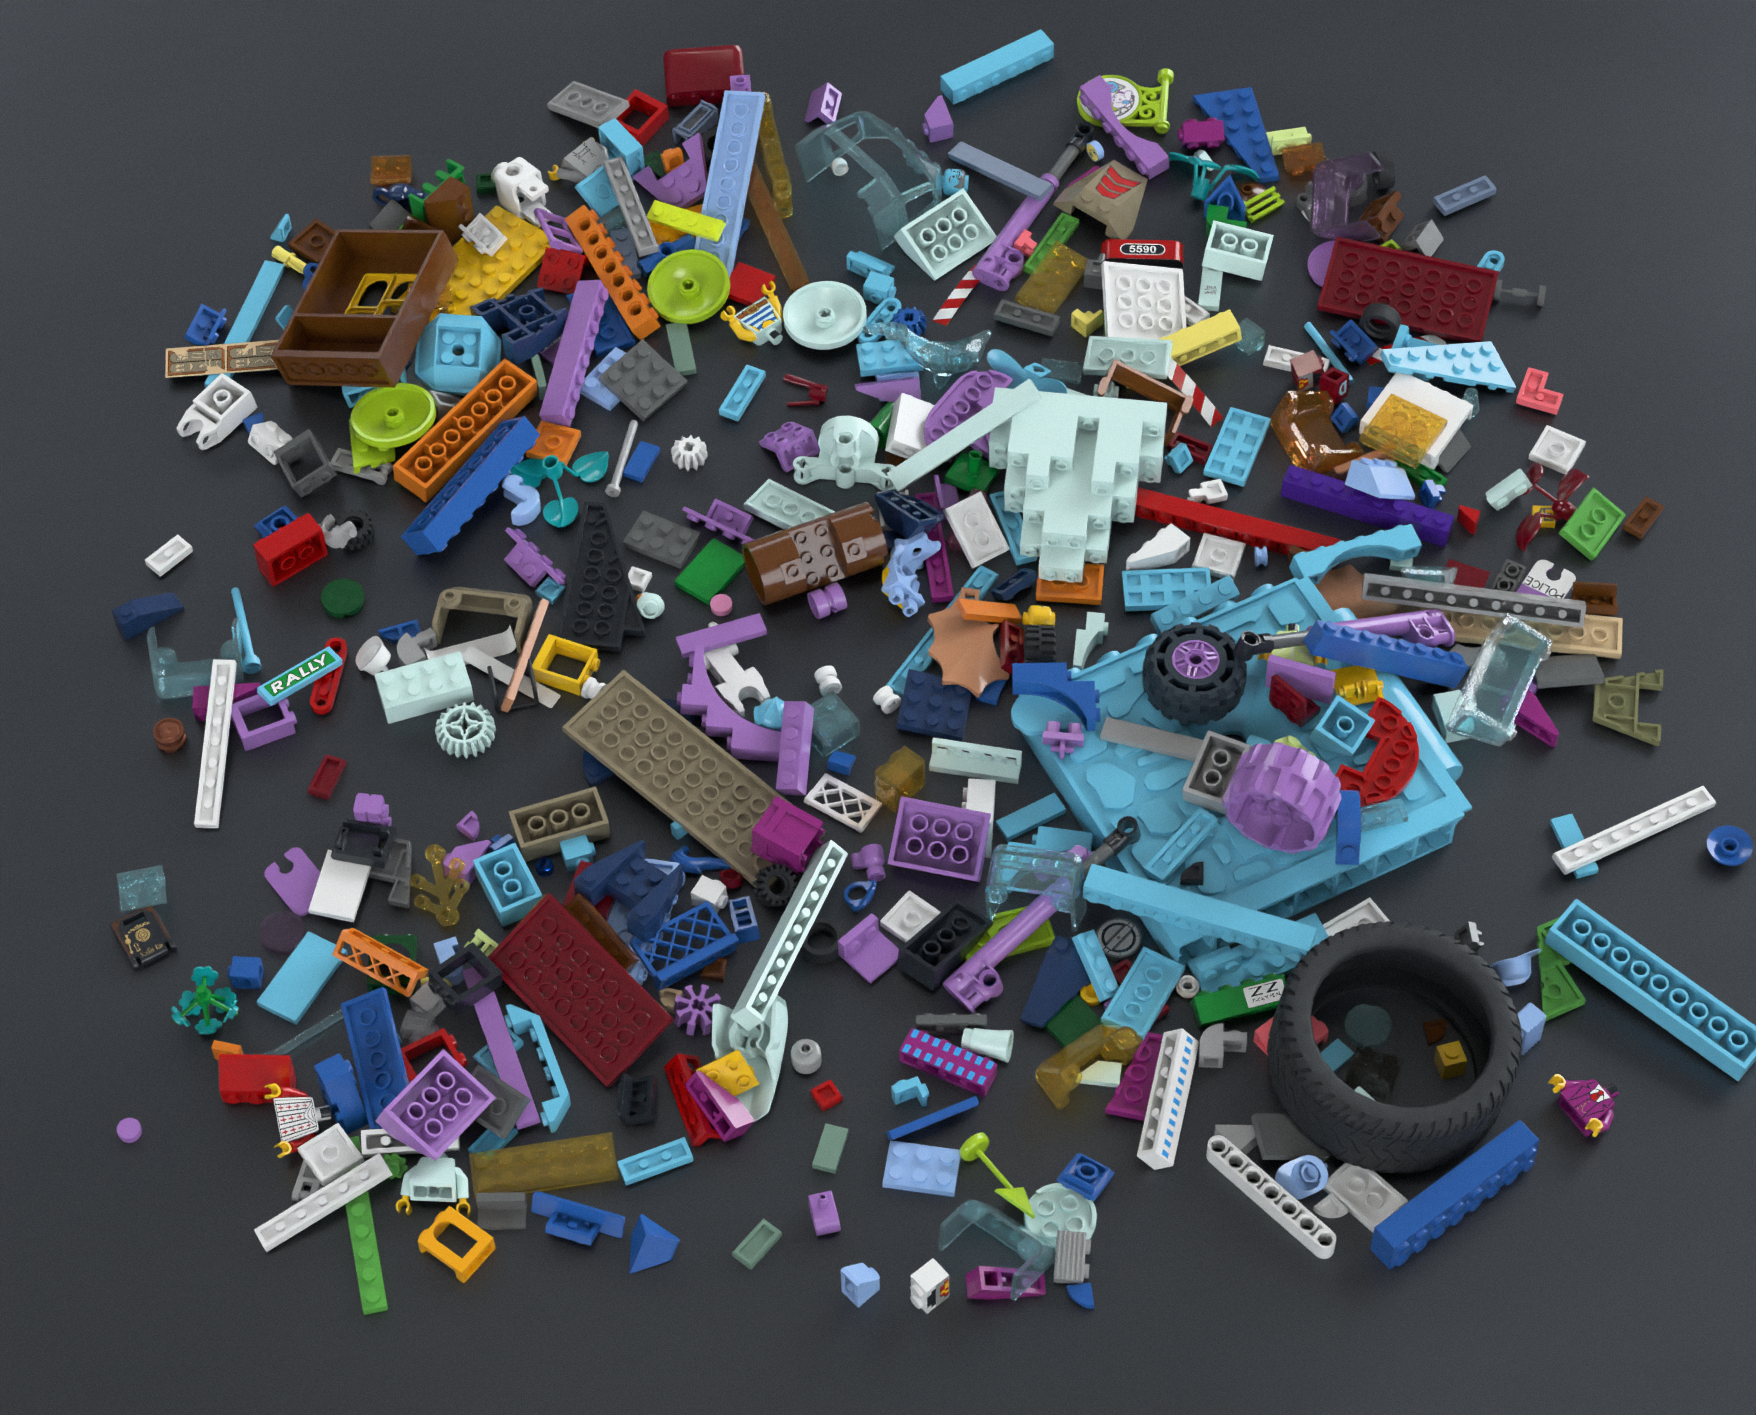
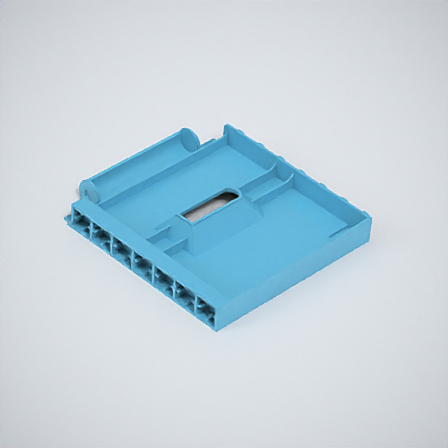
M1307 576L1300 580L1295 577L1277 586L1264 584L1258 587L1251 597L1238 603H1235L1233 600L1225 601L1218 605L1212 614L1199 620L1195 617H1189L1178 624L1190 625L1191 622H1200V625L1204 626L1211 624L1218 627L1220 632H1227L1237 643L1244 631L1276 635L1278 631H1286V626L1290 623L1298 624L1300 627L1299 631H1305L1308 626H1313L1316 620L1335 623L1357 620V617L1349 608H1340L1333 611ZM1157 634L1143 637L1134 648L1121 654L1118 651L1108 652L1095 665L1082 671L1079 668L1067 670L1071 671L1072 681H1095V690H1099L1101 704L1100 722H1096V731H1082V734H1084L1083 747H1074L1073 753H1064V759H1059L1060 752H1052L1051 745L1042 744L1043 735L1030 736L1019 730L1084 832L1093 833V846L1096 850L1103 844V839L1117 828L1118 821L1121 818L1131 816L1136 819L1141 832L1139 841L1128 845L1117 856L1112 855L1105 865L1107 868L1152 881L1155 880L1144 873V867L1201 807L1183 799L1182 789L1194 762L1100 739L1106 717L1204 740L1208 730L1223 736L1230 734L1239 735L1245 743L1250 734L1271 741L1272 744L1275 740L1291 735L1297 738L1300 744L1308 751L1313 752L1319 760L1329 765V769L1334 776L1341 764L1363 772L1378 742L1364 737L1354 754L1350 756L1327 752L1310 741L1308 737L1331 704L1312 700L1321 707L1320 713L1302 728L1296 723L1290 722L1286 715L1279 709H1275L1269 701L1270 688L1265 687L1268 662L1263 659L1257 660L1258 655H1253L1251 660L1245 661L1247 663V679L1244 694L1241 696L1236 708L1230 713L1227 712L1224 718L1216 722L1210 720L1207 725L1200 726L1197 723L1184 725L1179 724V720H1169L1161 714V710H1156L1148 701V695L1144 693L1142 682L1145 654L1149 645H1152L1155 641V638L1158 636ZM1327 659V665L1318 663L1314 667L1333 670L1356 665ZM1375 670L1378 681H1383L1384 689L1381 690L1385 700L1400 709L1402 715L1408 722H1411L1416 731L1419 760L1411 782L1398 796L1381 805L1361 809L1359 865L1335 864V815L1325 838L1319 842L1315 849L1289 854L1284 851L1264 848L1251 839H1247L1241 835V832L1232 823H1229L1226 815L1201 807L1219 819L1218 825L1163 884L1287 919L1452 843L1455 826L1465 816L1464 812L1472 809L1471 804L1455 783L1463 772V766L1399 676ZM1334 689V691H1333V698H1332L1331 703L1333 702V700H1334V699L1336 698V696H1337V695H1336V692H1335V689ZM1375 702L1354 706L1368 715ZM1128 828L1125 832L1129 833L1133 831V828ZM1204 861L1203 886L1180 885L1182 872L1192 866L1193 863ZM1139 916L1162 954L1183 965H1187L1191 959L1235 943L1224 941L1222 938L1212 935L1206 936L1195 930L1182 929L1177 925L1167 922L1161 923L1150 917Z

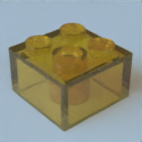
M905 745L899 751H895L889 761L884 766H879L875 771V799L894 813H897L901 796L912 798L925 786V760Z

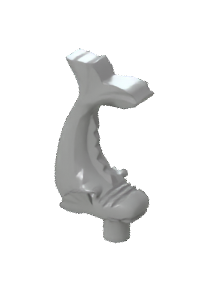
M331 514L327 515L322 523L318 524L323 530L325 543L332 548L341 547L343 549L347 542L357 535L356 527L351 521H348L341 526L336 525L333 530L329 531L335 524V518Z

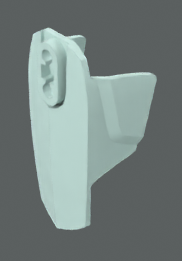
M778 995L773 1001L764 1021L749 1031L730 1017L733 1009L721 1004H713L712 1047L715 1051L716 1060L739 1049L747 1064L752 1065L755 1071L754 1075L760 1083L735 1096L743 1103L755 1121L765 1116L770 1110L784 1054L788 1028V1012L786 1001Z

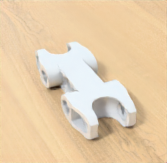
M711 622L708 624V627L716 626L718 624L715 622ZM736 643L704 652L706 671L709 669L719 682V685L715 686L714 690L722 701L740 717H745V709L741 703L743 699L753 697L760 701L761 704L770 699V694L758 671L754 667L744 671L733 656L739 653Z

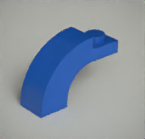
M1340 790L1341 801L1335 812V864L1359 865L1361 843L1359 791Z

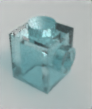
M1246 317L1238 324L1242 340L1233 344L1250 356L1264 346L1265 330Z

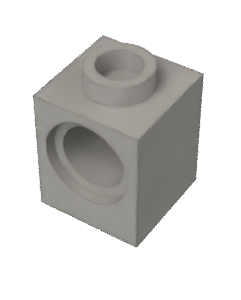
M428 980L410 998L412 1013L417 1018H423L430 1023L446 1006L443 1003V999L430 990Z

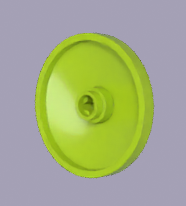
M683 250L667 256L657 264L649 277L647 291L652 307L662 318L673 323L692 324L708 319L722 308L730 292V278L725 265L715 255L703 250Z
M397 383L395 388L378 387L360 398L352 410L351 423L355 435L362 442L380 448L399 447L419 439L431 428L436 418V407L432 396L424 388L410 383Z

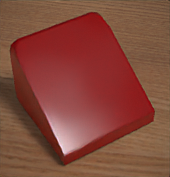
M1459 505L1457 521L1474 535L1481 511Z

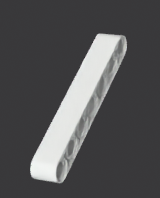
M1215 1135L1209 1139L1206 1156L1207 1160L1315 1256L1327 1259L1334 1254L1336 1235L1329 1227L1227 1138ZM1218 1148L1221 1149L1222 1152H1215L1213 1149ZM1231 1164H1238L1240 1167L1235 1168ZM1249 1179H1255V1180H1257L1258 1182H1257V1183H1251V1182H1249L1248 1180H1249ZM1266 1195H1273L1276 1198L1270 1199ZM1290 1210L1293 1214H1286L1284 1211ZM1302 1226H1309L1311 1230H1304ZM1324 1241L1329 1243L1330 1245L1323 1246L1320 1244V1242Z

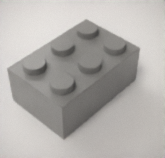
M1208 730L1182 789L1184 801L1226 815L1227 811L1222 803L1223 796L1242 754L1249 752L1251 745Z

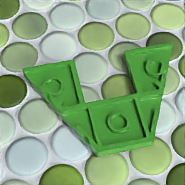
M1560 917L1542 924L1536 929L1537 949H1541V952L1538 953L1542 1012L1546 1015L1545 1022L1584 1005L1586 1001L1564 968L1565 965L1572 962L1544 943L1549 929Z

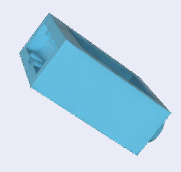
M614 118L598 127L600 144L607 148L609 160L623 157L630 177L634 181L635 179L632 176L645 168L643 147Z

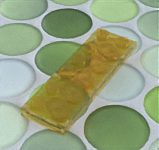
M612 1132L469 1154L475 1201L477 1193L525 1192L526 1194L535 1191H546L619 1179Z

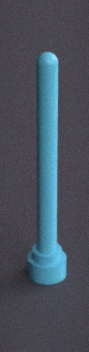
M234 587L231 593L245 652L242 664L247 674H254L261 670L260 659L253 652L240 590Z

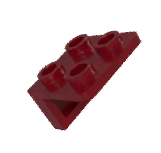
M1275 674L1271 677L1269 701L1275 709L1282 711L1290 722L1296 723L1302 728L1320 713L1321 707L1311 699L1303 697L1280 676Z

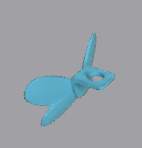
M992 349L988 352L987 361L995 371L1006 374L1013 379L1008 389H1015L1028 379H1031L1038 391L1067 394V388L1063 382L1052 378H1044L1052 372L1044 366L1032 363L1022 369L1007 353L998 349ZM1034 369H1039L1043 372H1035Z

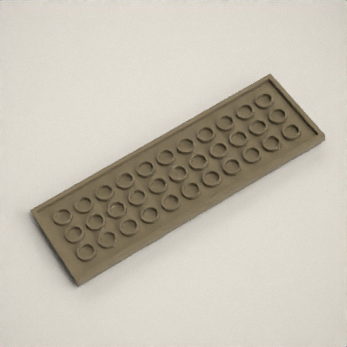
M622 670L562 727V731L670 819L681 825L686 832L718 858L722 859L732 869L741 873L742 877L752 885L753 881L757 880L755 875L760 873L759 870L761 868L774 865L750 851L753 837L752 829L766 812L775 796L785 801L787 800L625 670ZM772 877L769 880V889H771L780 879L777 877Z

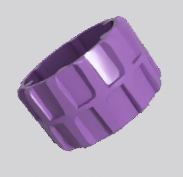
M1279 742L1264 745L1259 743L1253 745L1249 752L1242 754L1223 796L1222 803L1227 811V820L1241 832V835L1262 845L1264 848L1296 854L1300 851L1315 849L1319 842L1325 838L1341 801V794L1339 793L1341 788L1340 780L1334 776L1329 769V765L1302 748H1295Z

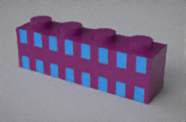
M911 1028L899 1050L900 1062L984 1098L997 1076V1063L992 1059L973 1054L967 1048L954 1046L945 1039L935 1038L924 1030Z

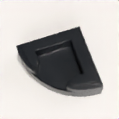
M1204 861L1195 862L1183 871L1180 885L1203 886Z

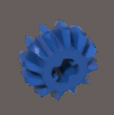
M906 306L905 310L898 309L897 313L892 317V329L896 337L902 336V339L916 337L920 339L921 335L926 331L927 318L924 316L923 311H917L916 307L909 309Z

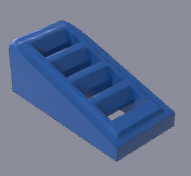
M750 896L728 900L727 903L735 935L739 939L738 944L760 939ZM742 907H747V908H744V909H740V910L734 911V909H738V908H742Z

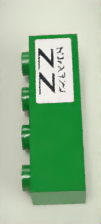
M1270 973L1262 976L1263 980L1254 982V979L1251 978L1241 981L1239 986L1232 987L1231 984L1218 987L1216 992L1210 993L1209 990H1204L1196 993V997L1191 1000V1005L1198 1028L1276 1009L1286 983L1284 974L1277 976L1276 973Z

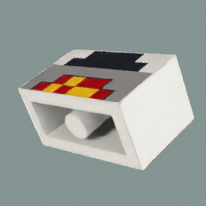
M934 1258L910 1275V1299L916 1308H922L926 1314L949 1297V1274Z

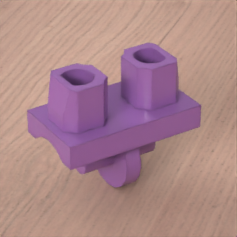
M1048 721L1046 731H1043L1042 744L1051 745L1052 752H1060L1059 759H1064V753H1073L1074 747H1083L1084 734H1082L1080 723H1069L1068 733L1059 732L1060 722Z

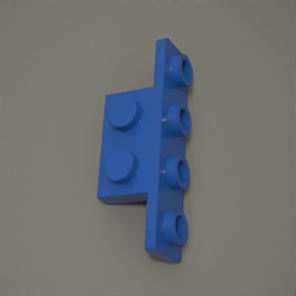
M535 1191L533 1194L531 1211L550 1218L546 1224V1233L590 1246L599 1232L617 1238H622L624 1234V1216L539 1191Z

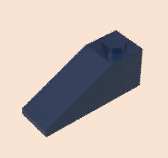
M170 592L130 600L113 609L112 613L116 626L126 640L183 610L184 606L175 594Z

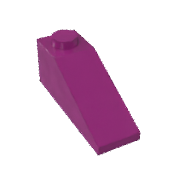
M234 684L232 704L258 695L257 688L261 684ZM210 685L193 686L192 709L196 721H206Z
M1516 683L1501 699L1498 713L1554 748L1557 745L1558 730L1537 697L1529 689Z
M696 1071L685 1084L687 1090L724 1142L743 1135L755 1122L740 1100L702 1072Z
M978 1266L965 1274L967 1298L992 1300L1043 1296L1046 1294L1044 1270Z

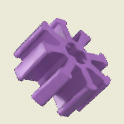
M702 984L699 996H696L693 992L692 985L686 986L683 998L677 995L675 999V1024L677 1027H680L681 1024L688 1022L687 1035L694 1036L696 1024L700 1025L704 1036L710 1034L713 1004H720L721 998L716 993L715 996L707 999L709 986Z

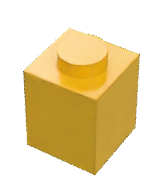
M1459 1041L1436 1047L1434 1062L1442 1080L1465 1073L1467 1059Z

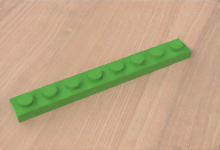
M359 1136L350 1137V1140L362 1155ZM367 1190L346 1203L364 1315L388 1310L369 1191Z

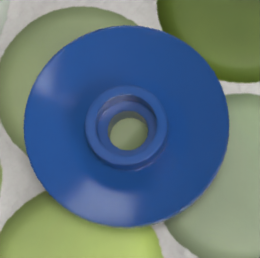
M1735 826L1717 827L1707 838L1706 846L1710 856L1724 865L1736 866L1743 864L1750 858L1753 852V843L1750 836L1744 830Z

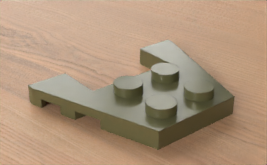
M1655 670L1654 673L1649 674L1640 672L1636 673V676L1630 677L1621 675L1604 678V683L1594 684L1592 721L1652 745L1660 746L1661 725L1638 722L1639 689L1662 691L1663 670Z

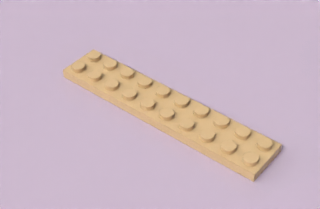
M1401 604L1400 614L1433 608ZM1441 610L1455 632V642L1492 644L1494 646L1568 654H1595L1596 657L1615 659L1621 658L1623 618L1585 614L1584 626L1581 628Z

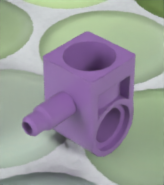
M832 1191L809 1195V1209L816 1236L841 1231Z

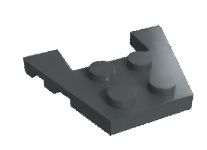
M395 838L385 869L371 867L368 877L394 883L388 898L389 904L409 909L412 845L410 841ZM380 841L378 848L383 851L386 842Z

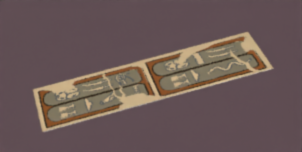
M279 340L166 349L165 378L278 369L271 358V354Z

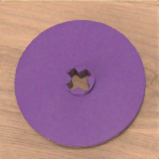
M1328 241L1317 246L1308 258V273L1312 280L1321 287H1323L1335 241Z

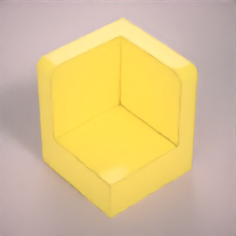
M1076 309L1071 314V327L1085 338L1103 325L1104 312L1101 309L1095 314L1090 311L1083 313Z

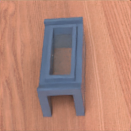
M700 100V104L677 127L672 129L673 143L677 144L682 137L686 141L698 132L701 134L703 131L707 132V129L713 128L718 123L717 108L711 103Z

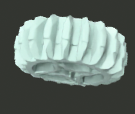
M463 702L462 706H458L455 703L453 709L447 707L446 713H441L440 719H437V727H435L437 742L441 745L443 751L447 750L449 756L455 753L457 758L464 755L467 759L469 754H473L476 757L478 751L484 753L485 747L490 748L491 741H494V733L496 731L494 718L490 716L488 709L484 710L482 705L476 707L474 702H472L470 706H467Z

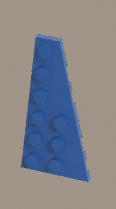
M1252 87L1193 95V102L1200 106L1205 117L1217 118V121L1223 120L1224 141L1229 147L1232 146L1236 156L1244 161L1247 168L1254 170L1258 174V183L1279 181L1277 166Z

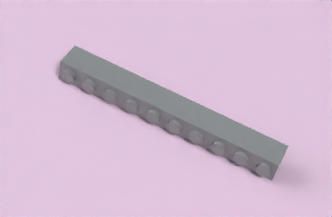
M1364 573L1361 599L1581 628L1584 626L1586 613L1585 601Z

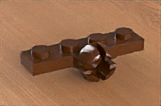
M578 893L565 907L627 972L639 961L637 956L582 893Z

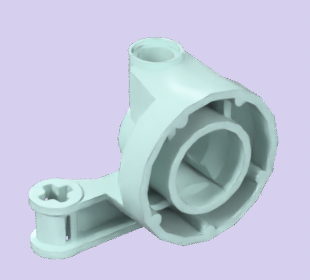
M837 416L827 420L822 425L819 435V458L799 456L793 461V467L796 470L794 480L801 485L818 479L836 480L837 486L844 489L852 487L855 482L870 483L881 491L896 490L887 474L888 470L891 471L895 466L875 463V455L879 443L878 433L870 423L861 418Z

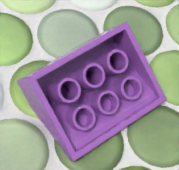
M901 796L888 864L980 883L991 814Z
M443 1049L382 1111L375 1121L393 1138L436 1161L496 1097Z

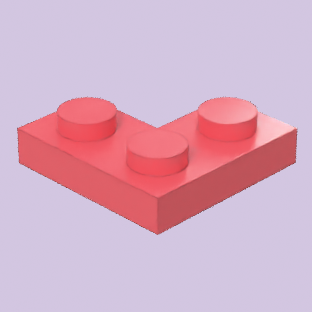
M1528 367L1516 399V404L1557 415L1564 394L1544 389L1549 373Z

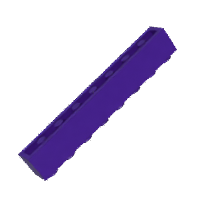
M1289 465L1282 482L1281 496L1388 530L1398 525L1412 524L1419 540L1445 547L1452 532L1453 515L1402 499L1378 498L1345 485L1344 481L1297 466Z

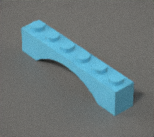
M1412 524L1398 525L1387 531L1379 530L1365 537L1358 536L1353 540L1339 541L1328 547L1321 546L1310 552H1299L1293 556L1289 568L1294 578L1297 577L1300 580L1308 576L1313 584L1316 585L1321 582L1331 568L1343 561L1362 556H1376L1399 562L1417 557L1422 544Z

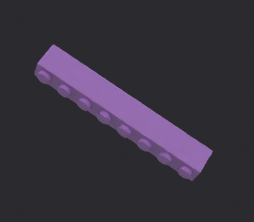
M601 280L577 282L539 414L542 421L565 427L571 426L572 419L575 416L576 404L580 399V390L585 381L584 376L589 366L591 351L594 349V340L599 331L600 319L604 313L605 301L608 299V290L604 287Z

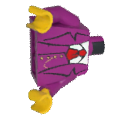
M1555 1074L1548 1081L1549 1084L1555 1086L1553 1088L1554 1093L1562 1091L1560 1092L1557 1104L1585 1137L1589 1136L1592 1132V1135L1596 1137L1598 1133L1609 1130L1614 1118L1613 1109L1615 1103L1612 1099L1619 1095V1091L1613 1083L1602 1088L1594 1079L1588 1081L1565 1080L1559 1074Z

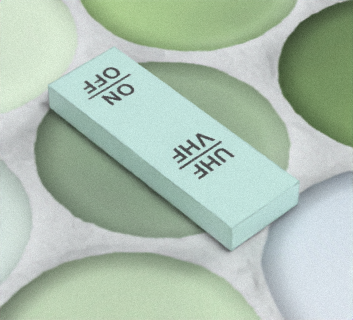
M1203 267L1198 305L1204 310L1219 311L1223 271Z

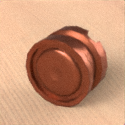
M165 718L154 726L153 735L156 745L160 750H164L165 753H174L180 747L183 748L185 746L187 737L180 720Z

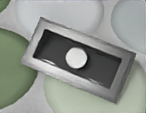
M391 199L369 224V229L398 230L401 224L405 223L410 213L395 200Z

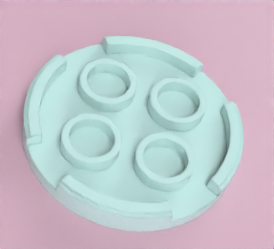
M1060 1183L1041 1187L1029 1199L1035 1218L1032 1219L1024 1213V1225L1030 1238L1040 1247L1055 1252L1057 1230L1086 1232V1239L1089 1240L1092 1237L1097 1221V1212L1092 1200L1085 1199L1083 1195L1063 1187Z

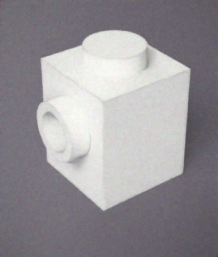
M702 875L691 891L692 905L697 907L709 901L716 913H718L720 908L723 909L728 902L726 886L719 880H712Z

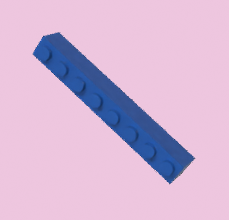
M1316 620L1303 640L1310 654L1450 688H1456L1469 669L1463 656L1458 652H1448L1438 647L1431 648L1421 643L1414 644L1404 639L1390 638L1384 634H1373L1367 630H1356L1350 626H1340L1330 621Z

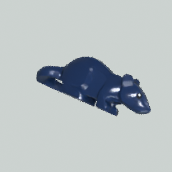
M397 183L388 189L383 187L373 190L372 198L377 204L386 206L388 201H384L379 197V194H382L389 201L391 199L395 200L405 209L406 206L411 208L408 197L410 193L421 199H425L429 194L416 190L408 184Z

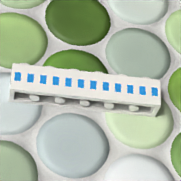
M1182 1028L1164 1032L1137 1153V1157L1154 1170L1171 1167L1174 1164L1199 1042Z

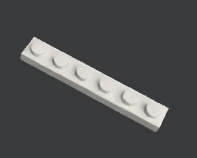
M378 1153L257 1227L254 1231L262 1246L268 1252L392 1176V1173L381 1154Z

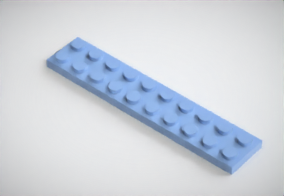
M727 90L724 92L701 214L722 220L726 225L718 242L697 236L694 250H703L719 258L725 265L729 278L733 272L765 102L764 92Z

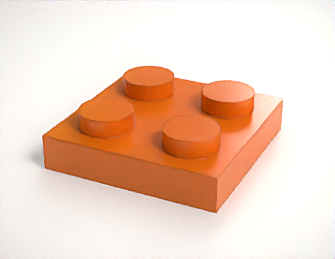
M541 420L537 428L540 436L536 439L535 446L526 451V457L543 460L549 455H554L559 459V462L563 461L567 466L580 440L581 431Z

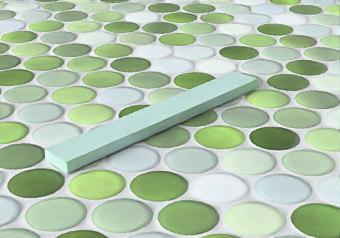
M1028 379L887 473L897 491L900 492L1041 399L1042 396L1032 380Z

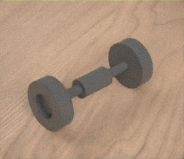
M1497 280L1493 300L1499 301L1500 294L1507 293L1512 294L1514 297H1537V306H1543L1546 291V286L1539 285L1538 293L1527 292L1526 289H1501L1502 280Z

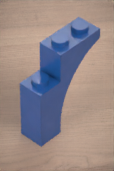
M1067 662L1012 663L1013 695H1035L1054 700L1070 709L1083 723L1086 731H1096V722H1100V708H1096V703H1099L1100 695L1099 690H1095V681H1072L1071 671H1067Z

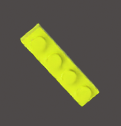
M654 200L646 216L650 222L718 242L726 225L722 220Z

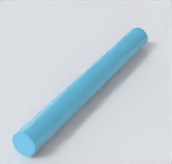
M1307 322L1304 328L1327 359H1330L1333 367L1349 374L1312 323ZM1349 374V385H1352L1354 379Z

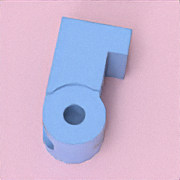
M456 936L433 943L439 965L460 951ZM463 966L447 975L444 979L450 981L452 985L460 984L464 980Z

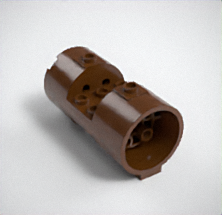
M863 502L743 543L742 557L747 575L760 602L765 606L888 563L887 558L884 559V556L888 555L885 537L880 523L871 515L874 514L871 505L868 502Z

